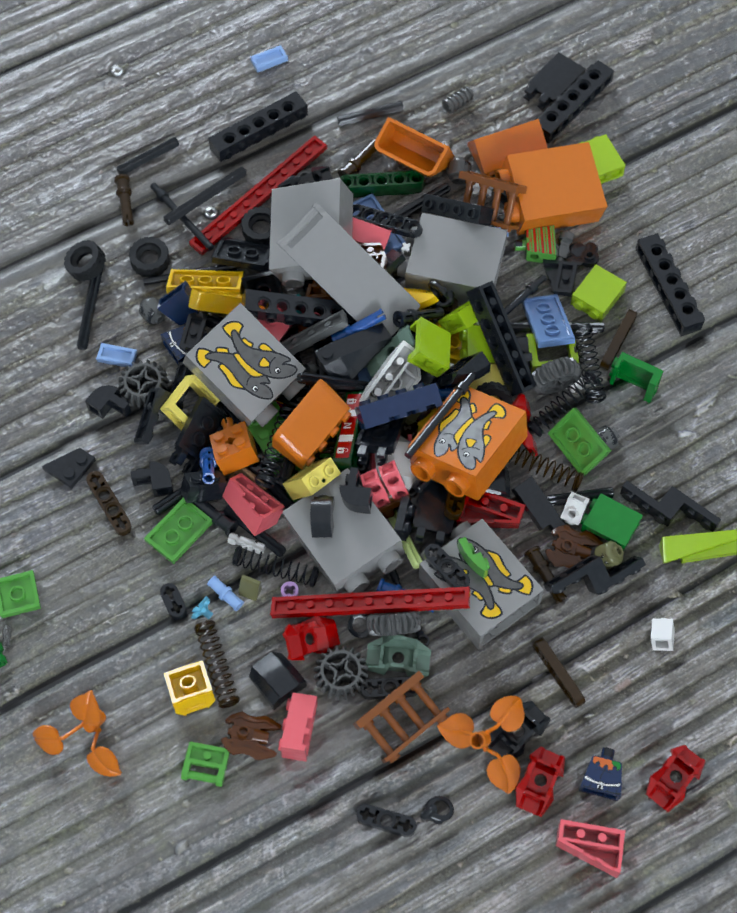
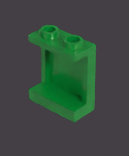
M622 352L619 358L615 357L611 365L612 369L609 373L611 380L609 384L613 385L617 378L625 380L646 390L644 401L651 403L664 371Z
M600 494L598 499L594 498L589 506L591 509L590 513L584 514L580 522L582 524L581 532L588 530L607 541H614L622 547L624 552L643 515Z

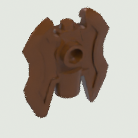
M563 525L551 531L552 536L558 537L556 540H553L551 545L554 547V551L546 549L545 552L555 567L564 566L570 568L582 561V559L584 560L590 556L592 549L586 546L597 547L603 544V542L589 531L579 532L573 530L569 525Z
M243 711L226 718L225 722L228 725L233 724L232 728H228L227 733L231 739L223 737L221 742L232 755L245 754L255 760L276 757L277 753L263 745L268 743L269 732L266 731L281 730L282 726L265 715L254 717L249 716Z

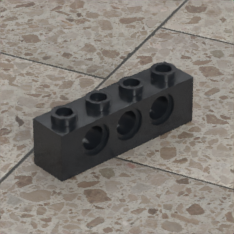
M425 194L421 211L490 226L494 208Z

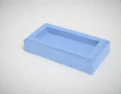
M281 45L250 57L257 73L288 61V57Z
M101 343L96 360L97 362L126 367V365L132 367V362L135 363L138 352L136 349Z

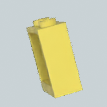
M195 375L185 376L160 408L181 431L188 416L176 403L189 386L200 397H205L215 406L220 401Z
M329 457L313 462L310 467L306 466L284 482L283 486L292 500L312 496L339 476L341 472L332 458Z

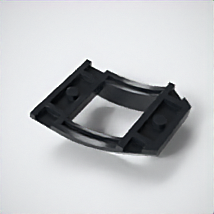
M208 311L189 314L179 348L187 354L202 340L206 326L213 329L224 318Z

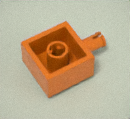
M226 417L227 423L225 419L221 421L223 430L209 435L215 461L224 476L260 461L253 435L246 422L243 421L234 425L233 419L230 417Z

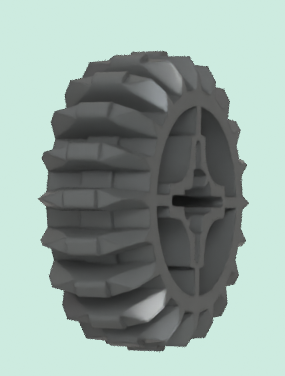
M560 357L559 359L542 364L541 367L536 368V371L532 373L537 385L533 389L538 395H551L563 391L567 386L573 385V381L579 380V376H581L579 364L571 357Z
M148 359L145 363L141 360L139 364L132 362V367L126 365V371H121L122 377L118 379L120 395L126 398L132 407L137 404L139 409L142 405L145 406L150 389L161 388L166 391L169 389V379L167 378L166 371H163L161 365L157 366L155 361L150 364ZM149 375L156 377L158 381L154 380V378H150ZM129 387L138 390V393L131 391Z
M418 611L370 614L367 616L366 622L368 634L373 636H391L417 632L421 629L420 614Z
M336 645L333 652L328 648V655L321 653L322 660L317 659L316 664L318 666L314 667V672H316L314 680H318L316 683L317 687H322L321 693L324 694L328 691L329 698L335 694L337 701L340 699V695H343L344 700H347V694L354 698V691L361 693L362 689L360 686L361 684L366 685L364 679H368V674L366 673L368 666L364 665L366 663L365 658L360 659L361 653L357 652L354 654L353 647L347 651L345 645L342 647V650H339V647ZM343 659L340 663H333L335 660ZM350 662L356 666L358 670L357 676L348 669ZM344 669L345 674L338 676L337 671L340 672V670ZM325 670L334 676L332 684L325 678ZM343 682L351 683L346 686H340Z

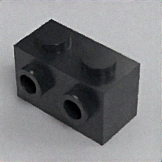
M220 469L215 470V481L212 484H205L203 482L202 471L184 473L180 491L186 504L223 499L222 495L227 481Z

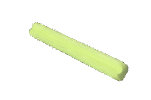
M394 510L395 514L393 517L388 518L393 529L395 528L398 515L397 510ZM409 535L406 541H402L403 549L412 567L418 569L419 564L423 560Z

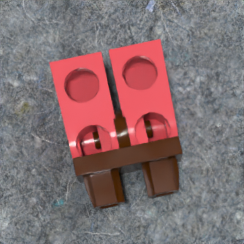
M395 460L378 467L381 478L376 468L360 475L363 487L372 489V501L386 519L394 516L393 509L400 506L402 496L410 497Z

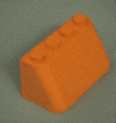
M390 117L387 118L374 143L376 150L380 154L426 177H433L448 168L450 161L455 157L449 146Z
M539 119L467 143L481 174H486L487 176L494 175L496 170L502 168L507 155L548 149Z
M320 379L275 432L272 438V447L302 470L306 466L310 467L316 459L314 457L318 451L322 452L328 443L326 441L330 436L334 437L340 429L338 426L342 421L346 423L352 415L350 413L351 408L325 381Z

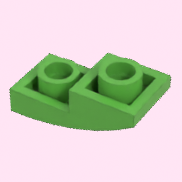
M466 537L458 539L457 547L465 562L480 577L486 578L488 569H490L487 558H483L481 552L475 554L472 543H468Z

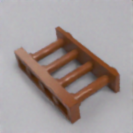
M459 171L458 178L464 179L466 183L463 202L470 203L473 185L479 183L480 192L477 205L484 206L487 188L493 187L494 196L491 208H494L491 225L505 229L507 232L519 230V226L511 224L516 196L518 194H526L527 186L472 171ZM508 191L507 195L509 197L504 221L497 220L501 193Z
M420 671L413 674L353 723L357 730L361 728L367 729L387 756L381 760L383 764L388 761L393 763L401 756L399 754L401 750L435 722L440 724L448 717L446 713L450 711L449 707L440 710L422 688L420 680L424 676ZM409 689L417 693L434 715L427 723L423 722L405 699L404 693ZM393 702L399 703L418 727V730L410 737L389 712L391 709L388 706ZM377 715L383 716L402 740V743L394 750L374 726L375 722L372 719Z

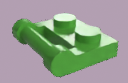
M189 741L181 779L187 781L188 779L199 780L223 787L230 752L222 747ZM191 765L216 769L218 770V775L191 771L190 768Z

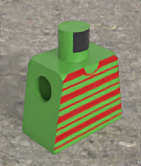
M554 225L527 229L524 240H515V251H525L526 260L531 262L543 263V259L556 260Z

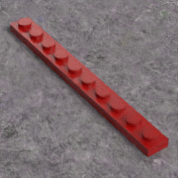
M314 135L201 232L213 245L218 243L222 237H225L241 223L245 213L255 207L259 208L272 197V189L278 188V185L290 176H296L326 151L327 144ZM196 236L189 241V245L200 255H204L208 251Z
M451 587L272 597L270 615L272 619L470 609V588Z

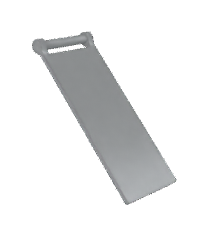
M315 202L307 215L283 239L277 242L278 246L356 321L362 320L381 308L384 313L377 317L379 318L385 314L387 319L378 324L383 323L390 335L393 336L399 329L393 323L394 312L399 310L405 312L408 309L417 310L420 304ZM319 213L322 218L291 249L288 244Z

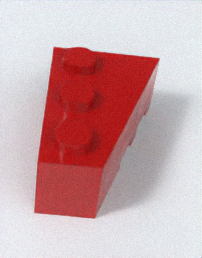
M487 492L482 495L479 501L466 496L462 514L456 521L457 526L465 521H468L472 526L483 519L490 528L519 529L526 505Z

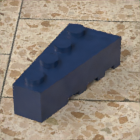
M424 382L413 385V390L407 391L406 388L395 391L396 395L390 397L387 393L377 396L378 400L371 402L370 399L359 402L360 406L354 409L361 430L423 412L429 408L442 406L443 403L437 384L424 385Z

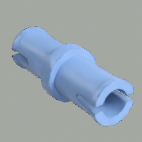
M216 575L208 581L207 585L219 595L221 601L224 600L235 611L242 607L244 601L238 598L232 592V588L230 586L227 587Z

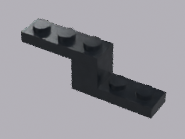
M179 362L171 392L161 388L149 390L134 443L139 445L149 444L154 435V426L159 419L158 413L165 415L160 408L184 377L193 375L183 362ZM189 387L176 403L181 410H183L184 398L189 391Z
M629 481L622 485L620 494L626 501L634 503L642 512L650 514L659 524H664L667 527L680 511H683L688 518L699 522L704 529L712 532L716 530L721 521L719 517L673 486L660 502Z
M590 555L543 585L546 591L558 594L563 592L569 584L578 583L583 578L589 592L601 595L606 593L612 585L622 583L627 576L640 572V568L644 567L646 563L643 558L633 556L607 571L601 557Z

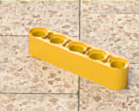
M192 288L188 307L200 311L229 314L240 303L242 304L243 294Z

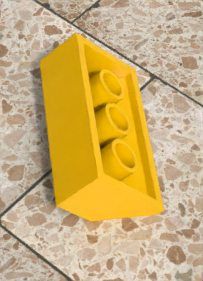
M171 269L166 293L168 294L186 281L191 289L202 288L243 294L241 281L243 272Z

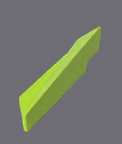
M737 530L662 537L659 549L663 564L680 559L682 564L737 555Z

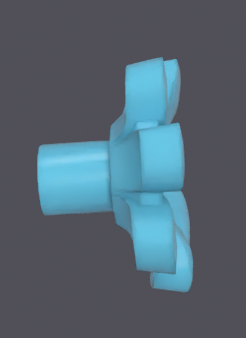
M207 596L199 603V607H194L192 610V619L195 620L202 615L207 619L212 617L213 613L208 609L210 601Z

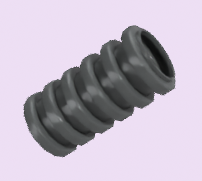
M465 86L463 89L455 92L451 97L449 96L442 101L444 110L451 114L453 111L461 108V106L474 99L473 91L468 86Z

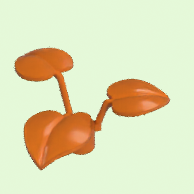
M92 690L75 697L71 701L70 709L72 714L78 720L83 721L71 731L59 737L57 729L49 725H42L34 730L33 737L42 750L51 755L60 754L64 749L61 741L83 727L89 733L95 732L91 745L92 752L87 755L89 765L95 772L108 777L119 776L122 773L118 760L111 750L102 746L95 747L99 733L102 731L100 726L106 721V715L99 709Z
M506 696L494 703L490 716L498 723L486 731L473 732L474 722L470 716L464 713L451 715L437 725L442 736L454 747L462 749L471 745L474 749L483 748L484 752L496 756L498 759L491 760L487 767L489 780L507 794H510L516 788L521 774L519 762L511 754L501 757L499 753L489 749L488 746L491 743L490 733L500 726L507 732L516 731L522 726L525 714L522 699L519 696Z

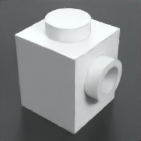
M571 492L560 518L564 519L568 524L579 525L590 499Z
M652 619V649L673 651L675 635L673 619Z

